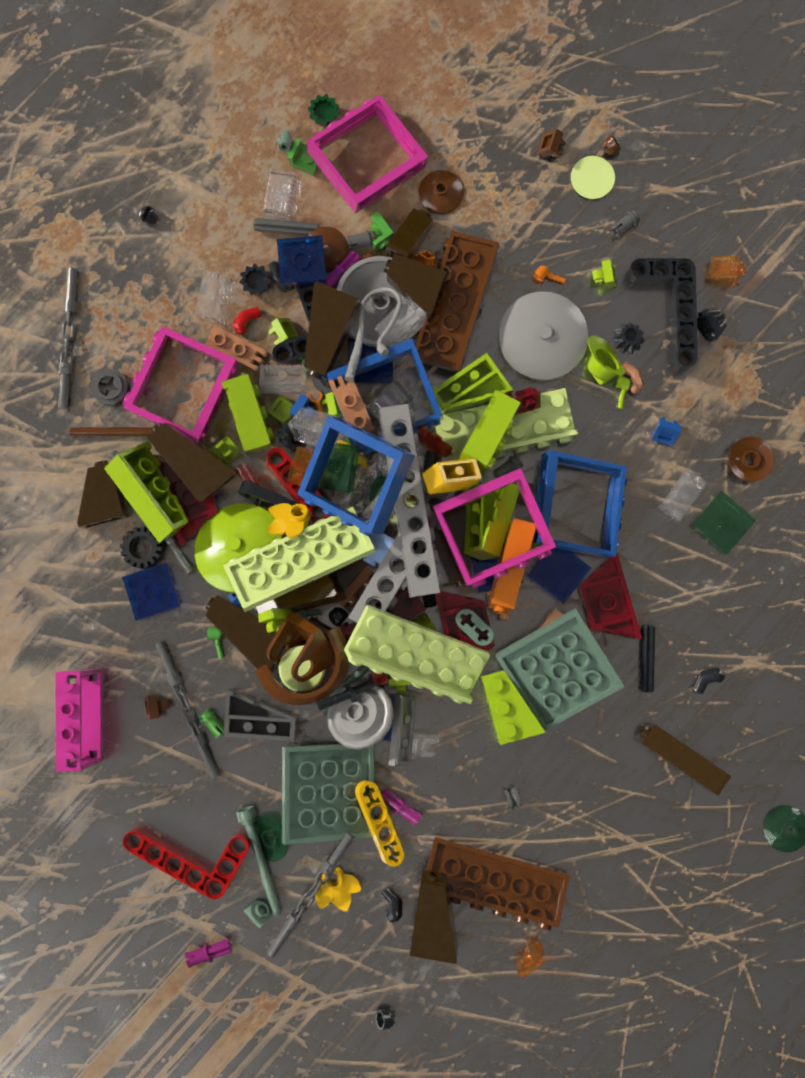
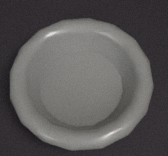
M365 680L350 682L348 684H350L351 687H354L365 682ZM379 685L356 695V701L353 703L348 699L329 707L327 712L328 728L334 739L344 747L356 750L370 748L383 740L391 728L394 715L392 701L385 689ZM344 686L339 689L336 694L345 691L346 687Z

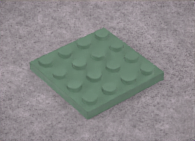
M577 608L495 654L498 662L544 731L625 687Z
M342 744L282 747V843L284 845L342 840L347 832L352 833L355 836L354 839L373 838L357 800L355 789L357 784L363 780L374 782V746L360 750L347 748ZM365 787L366 791L363 795L368 796L370 799L368 792L371 788ZM374 807L370 813L372 819H374Z

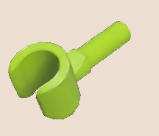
M619 376L615 387L621 389L618 408L623 409L625 394L631 383L630 379L624 376Z

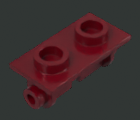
M528 387L527 389L515 392L517 398L513 399L521 402L515 415L541 408L540 391H537L536 388Z

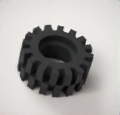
M135 527L132 531L126 533V537L123 536V544H120L122 551L120 553L121 556H124V561L132 567L149 569L148 567L156 566L155 564L161 561V556H164L163 548H165V544L159 543L146 527ZM141 539L148 540L151 545L150 553L144 557H139L134 551L136 542Z

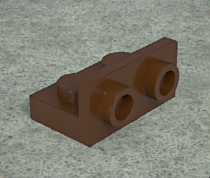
M366 566L344 591L347 599L337 602L350 614L372 579L373 571Z

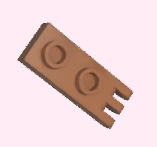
M216 325L205 343L206 346L237 359L239 364L257 373L260 372L261 368L254 365V363L257 362L261 365L265 363V360L258 357V355L260 354L264 357L269 355V352Z
M339 376L337 380L340 386L337 388L333 379L329 380V385L344 420L368 432L374 431V426L354 380L345 384L342 376Z

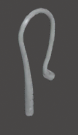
M381 287L371 291L362 300L359 311L357 338L344 378L346 381L353 382L360 360L366 302L372 296L381 292L394 294L398 302L389 325L377 341V351L380 355L386 357L389 354L388 348L382 342L393 328L401 311L402 298L397 290L390 287Z

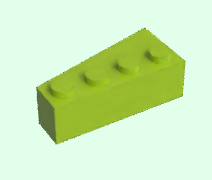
M148 440L117 454L104 469L160 543L175 535L188 523V520L177 497L171 494L169 489L171 484L167 477H163L159 469L161 464L158 458L153 456L150 450L152 445Z

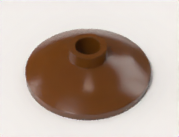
M445 170L433 171L427 174L420 183V201L432 213H449L456 209L462 200V184L451 172ZM439 186H443L445 190L443 192H439L437 188Z
M326 226L317 228L309 234L305 241L304 251L309 264L314 269L328 273L333 272L336 268L335 265L339 266L348 256L349 246L345 236L339 230ZM324 245H328L330 247V252L328 254H324L322 252V247Z
M752 436L744 437L731 447L728 462L735 476L744 481L755 482L762 480L771 472L774 466V453L770 445L763 439ZM747 456L752 459L751 464L746 463L745 459Z

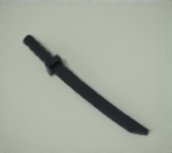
M382 673L354 687L348 684L345 686V691L318 701V709L322 711L348 699L353 703L356 701V695L392 679L389 674Z

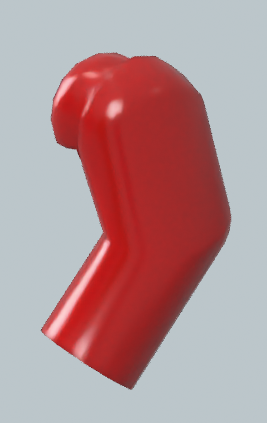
M259 307L243 310L237 315L233 321V328L238 335L247 332L246 325L248 321L261 318Z

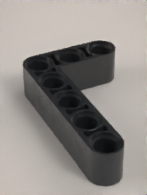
M294 244L286 249L285 258L309 323L312 303H307L305 299L313 295L316 281L304 249L300 245ZM295 254L302 256L299 261H292L290 259ZM301 275L309 276L306 282L298 281ZM308 333L279 343L273 348L272 355L279 367L289 368L300 364L305 359V353L300 352L299 347L307 344ZM283 351L289 353V357L286 360L278 359L279 353Z
M687 258L636 259L626 272V278L631 284L670 285L672 365L678 372H686L695 365L698 359L695 264ZM633 268H639L643 275L635 274ZM656 268L663 269L665 275H659L656 272ZM678 268L685 269L687 275L680 274ZM679 290L686 291L688 297H682L679 294ZM679 312H685L688 315V319H682ZM680 334H686L689 342L682 341ZM680 356H686L689 359V364L682 363Z

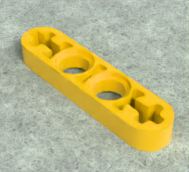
M363 780L357 784L355 794L379 855L385 864L392 867L399 866L404 860V851L379 788L374 782ZM365 787L371 788L368 792L370 799L368 796L363 795L366 791ZM378 806L381 811L380 816L377 819H372L370 815L373 807ZM386 827L389 830V836L385 840H380L379 832L382 828ZM390 849L396 852L394 860L388 858L391 856Z

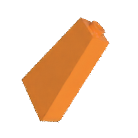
M516 518L511 521L497 565L530 551L536 529L534 523ZM516 565L507 568L508 574L496 579L494 577L488 608H492L493 612L506 615L507 612L510 613L514 610L526 566L517 569Z

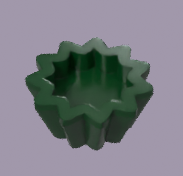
M325 94L323 97L317 95L316 100H310L311 106L307 108L311 113L309 118L315 121L317 125H324L326 127L327 124H330L339 116L337 112L339 105L335 104V98H329Z

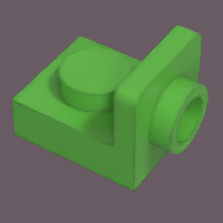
M297 138L287 152L289 164L295 169L315 176L318 165L308 154L307 146L302 145L301 139Z
M377 211L371 215L370 225L374 235L378 237L372 242L375 252L380 249L382 251L387 249L388 243L394 236L391 228Z

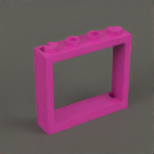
M378 95L371 101L367 99L360 108L350 110L338 122H331L324 131L314 133V137L308 140L307 146L308 154L355 214L423 170L428 160V155L381 95ZM377 115L410 159L355 194L321 150Z
M162 326L160 331L154 334L151 350L147 351L144 355V365L141 371H138L134 376V386L131 392H127L124 397L123 404L125 405L123 408L129 413L156 425L158 423H170L202 445L226 394V390L223 389L221 382L234 377L239 363L237 359ZM168 338L224 363L193 431L136 406Z
M521 468L439 503L432 508L466 586L472 584L473 588L483 585L487 583L485 578L494 575L495 579L508 574L507 568L516 565L517 569L530 564V558L538 556L539 559L551 555L550 549L556 547ZM516 482L544 545L470 576L444 517V513Z
M77 669L55 672L56 772L81 771L103 761V669ZM97 674V680L90 681V675ZM76 678V684H70V679ZM97 750V758H91L90 751Z

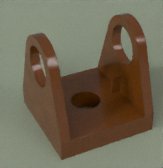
M293 611L285 618L267 649L268 660L274 664H279L283 655L278 658L273 656L277 645L280 643L286 644L283 655L293 647L304 646L291 669L292 677L298 682L308 681L336 662L334 648L321 629ZM310 660L311 666L309 671L299 676L298 669L300 665Z

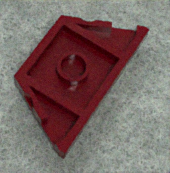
M159 461L161 464L159 469L163 477H167L171 484L169 486L170 492L177 497L188 520V523L176 533L179 545L183 546L200 531L207 520H210L218 512L214 495L206 502L200 503L168 463Z
M616 553L615 557H609L578 586L589 626L593 631L642 639L619 556Z
M445 591L435 593L445 635L486 651L495 646L494 640L485 646L478 645L457 625L455 620L456 613L460 609L469 608L490 627L484 600ZM470 613L460 616L462 618L461 624L466 622L471 627L474 625L470 620ZM478 627L475 629L479 634L478 640L481 638L486 640L488 638L486 634L488 632L487 629L485 631H481Z

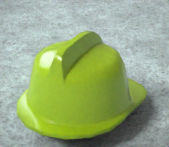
M590 336L587 343L592 354L587 368L600 385H604L616 375H624L625 370L620 364L613 348L601 337Z

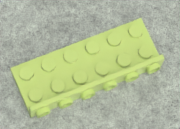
M566 389L540 393L541 408L514 415L510 423L514 427L508 438H502L501 441L505 442L499 455L494 453L493 457L507 456L506 452L515 451L516 454L529 451V447L537 446L538 449L550 447L552 442L557 441L560 444L572 442L573 438L578 435V431L574 428ZM488 405L443 414L444 419L440 421L441 424L435 427L442 459L446 457L451 461L459 460L463 449Z
M353 507L346 509L357 515ZM331 516L326 519H319L313 525L304 528V531L295 538L275 539L271 544L263 548H255L241 558H233L223 566L244 612H247L375 553V548L369 536L360 533V528L355 525L348 526L340 521V517Z
M366 605L344 649L348 661L353 665L359 667L365 665L377 674L384 672L397 681L402 682L406 680L416 688L423 689L425 687L438 696H449L453 701L460 704L463 702L472 703L473 699L470 693L490 657L489 652L370 605Z

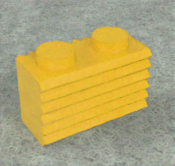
M474 458L437 462L431 468H428L426 472H423L429 494L466 490L482 478L477 461Z

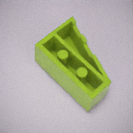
M488 353L433 389L442 414L490 402L495 390L505 395L512 394L513 392L512 387Z
M248 374L222 381L221 383L223 389L226 390L229 399L228 404L233 412L235 425L244 452L249 455L272 448L271 441L275 440L272 428H267L265 419H268L265 405L260 406L258 398H261L262 395L259 385H254Z
M495 390L488 407L484 410L459 460L476 459L481 476L485 470L490 471L496 461L493 458L494 453L499 455L505 442L501 441L502 438H508L514 427L510 423L521 402Z
M481 485L469 487L467 491L472 490ZM508 485L466 504L465 554L479 560L500 557L519 494L517 485Z
M504 670L480 675L496 737L500 745L546 733Z

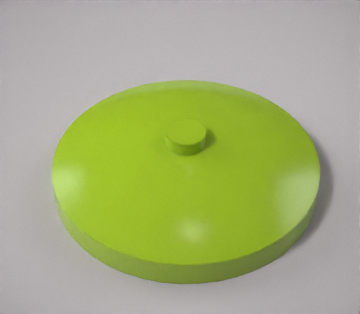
M248 503L232 504L219 509L210 520L204 523L195 542V561L203 578L223 592L236 594L223 565L233 558H241L249 554L255 548H263L271 544L275 539L285 538L284 534L273 535L267 532V528L275 518L265 509Z

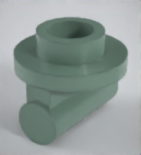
M261 900L254 901L244 910L258 928H261L271 917L269 906Z

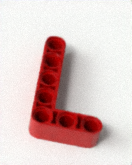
M281 448L270 449L266 455L267 468L295 502L305 505L310 510V520L315 523L319 519L331 517L327 514L323 517H317L314 514V510L321 507L311 506L297 495L304 478L302 471ZM274 456H279L283 461L275 465L271 463L270 459ZM293 473L296 475L297 480L288 482L285 479V475Z
M136 827L130 830L123 838V846L128 852L213 900L219 899L224 895L251 848L247 833L239 832L235 834L213 869L144 828ZM132 834L139 836L140 845L132 843ZM237 839L244 841L246 848L244 850L237 849L234 841ZM152 846L160 849V856L156 857L152 854ZM172 858H178L180 860V868H175L172 866ZM223 861H231L234 869L231 871L226 870L223 867ZM196 869L200 871L202 878L200 880L194 879L191 875V870ZM211 882H219L222 886V890H213L211 887Z

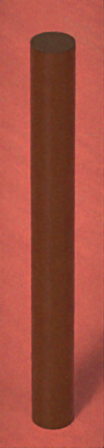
M70 427L69 432L71 437L149 436L152 434L150 430L153 427Z

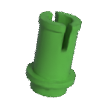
M209 708L199 716L201 719L200 723H204L215 738H217L221 734L215 727L217 726L224 733V725L214 714L216 711H212Z

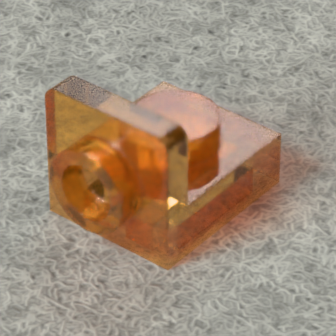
M739 255L712 256L711 281L734 280L736 284H741V279L746 274V264L742 262Z
M297 447L290 466L288 481L301 486L314 451Z
M530 937L526 941L532 953L529 954L527 952L517 959L518 963L515 964L516 970L522 979L545 963L543 957L544 949L538 941L533 942Z

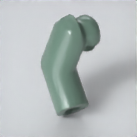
M287 130L282 131L281 136L277 139L279 149L282 152H288L291 144H293L291 133Z

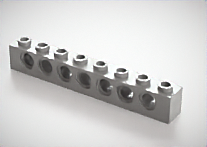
M408 404L380 408L379 418L383 439L415 455L408 471L413 475L414 480L412 483L404 482L394 506L409 597L440 593L439 588L443 587L441 573L437 574L435 564H439L437 550L432 548L431 541L435 540L433 526L429 527L427 517H431L430 505L425 503L423 495L427 494L425 480H421L420 477L423 463L421 456L417 457L416 447H419L417 433H413L412 424H415L414 411L409 410ZM395 426H402L405 428L406 434L404 436H397L394 434L393 428ZM386 456L389 471L394 459ZM407 495H414L417 498V505L415 507H410L405 503ZM412 518L419 519L421 529L417 531L412 530L409 526V520ZM420 541L425 545V552L423 554L414 552V542ZM419 565H426L429 568V575L426 578H421L417 574Z
M443 457V459H442L441 462L451 461V460L447 459L446 457ZM427 490V494L423 495L425 503L432 501L442 503L455 497L458 491L429 494ZM431 511V517H427L429 527L433 526L434 530H440L441 527L435 513ZM417 518L410 519V528L417 531L416 524L420 520ZM399 533L348 617L355 623H358L366 605H369L374 600L381 602L382 611L387 612L388 609L392 611L399 600L396 597L400 589L404 591L407 586L405 569L402 572H396L392 568L395 561H403ZM416 541L418 547L414 552L421 554L423 549H425V545L420 541ZM386 580L394 584L393 590L388 593L383 592L380 588L381 583Z

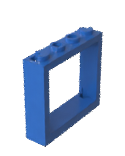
M412 338L389 347V354L386 357H382L377 352L359 360L355 376L411 354L434 411L433 415L415 421V424H412L413 433L418 434V429L426 426L428 429H431L441 424L440 421L444 419ZM349 365L326 373L328 380L333 379L336 388L340 386L337 377L342 376L343 381H346L344 378ZM404 427L393 430L397 436L406 434ZM351 438L358 453L363 452V455L376 451Z
M328 416L297 495L305 498V503L323 508V513L340 517V521L348 526L355 525L360 528L359 532L371 537L372 534H383L415 455L341 418ZM339 432L394 459L369 522L315 493Z
M551 450L543 453L536 503L548 530L558 464L610 475L601 548L553 539L556 546L555 549L602 558L615 557L616 549L619 546L618 533L622 526V519L620 517L625 503L623 494L624 486L628 480L625 479L627 466ZM535 529L532 544L542 546L544 544L537 529Z

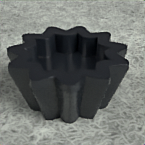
M253 264L252 267L246 266L245 272L240 273L242 279L239 283L244 285L243 291L249 292L251 296L255 294L261 295L262 291L268 290V285L272 282L269 279L270 272L265 271L264 266L258 267L257 264Z
M704 309L702 312H698L697 328L702 331V336H707L709 340L712 338L718 339L727 326L725 314L717 309Z
M629 322L628 324H620V329L614 330L616 336L612 340L617 342L615 348H621L622 353L628 351L630 354H633L634 350H640V344L645 342L643 338L644 332L639 329V325L634 326L633 323Z
M293 418L280 424V428H278L277 437H279V442L291 451H294V449L299 450L300 446L305 444L304 438L307 437L305 432L307 426L303 425V420Z

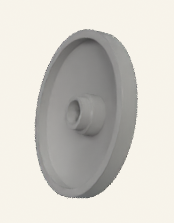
M374 256L358 261L343 274L338 283L337 290L358 298L361 303L365 296L375 289L381 287L393 288L387 282V273H384L387 260H392V258ZM381 292L375 294L366 302L362 344L378 347L377 341L389 325L398 302L394 294ZM402 295V307L393 328L382 342L386 347L394 346L407 340L414 334L423 319V315ZM360 307L348 332L355 340L359 326Z
M533 292L517 299L506 310L498 330L499 349L507 365L518 375L533 381L547 382L566 376L582 360L588 345V327L579 308L566 297L552 292Z

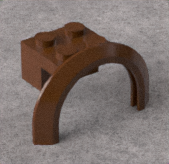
M339 626L326 632L335 651L336 663L325 669V676L318 687L309 692L289 691L277 682L268 664L255 670L264 689L275 699L291 705L312 704L332 694L344 680L350 663L344 651L347 641Z

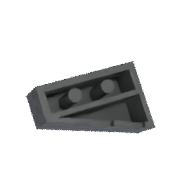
M227 690L224 737L294 742L297 739V715L236 690Z

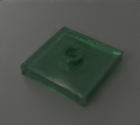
M334 444L317 489L353 493L360 446Z
M719 491L691 526L727 555L756 522V519L727 494Z

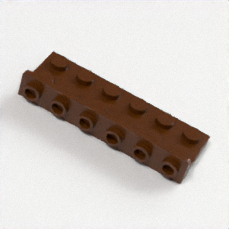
M451 231L450 237L445 239L443 245L444 256L443 259L438 260L437 268L447 271L446 278L431 320L424 317L423 322L420 323L416 331L418 338L415 345L422 363L454 372L461 371L499 249V242Z
M434 837L426 870L446 873L451 903L460 905L462 900L470 903L469 908L483 911L484 907L493 909L492 914L506 918V914H511L515 916V921L528 924L529 920L538 922L537 927L550 931L552 926L559 928L570 875Z

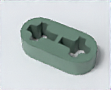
M462 608L456 613L455 620L457 625L475 643L485 646L492 642L494 636L492 629L474 611L469 608ZM462 614H471L470 620L474 623L472 627L466 622L461 624L462 618L460 616ZM477 627L481 631L488 630L486 633L488 638L486 640L483 638L477 639L479 637V634L475 631Z

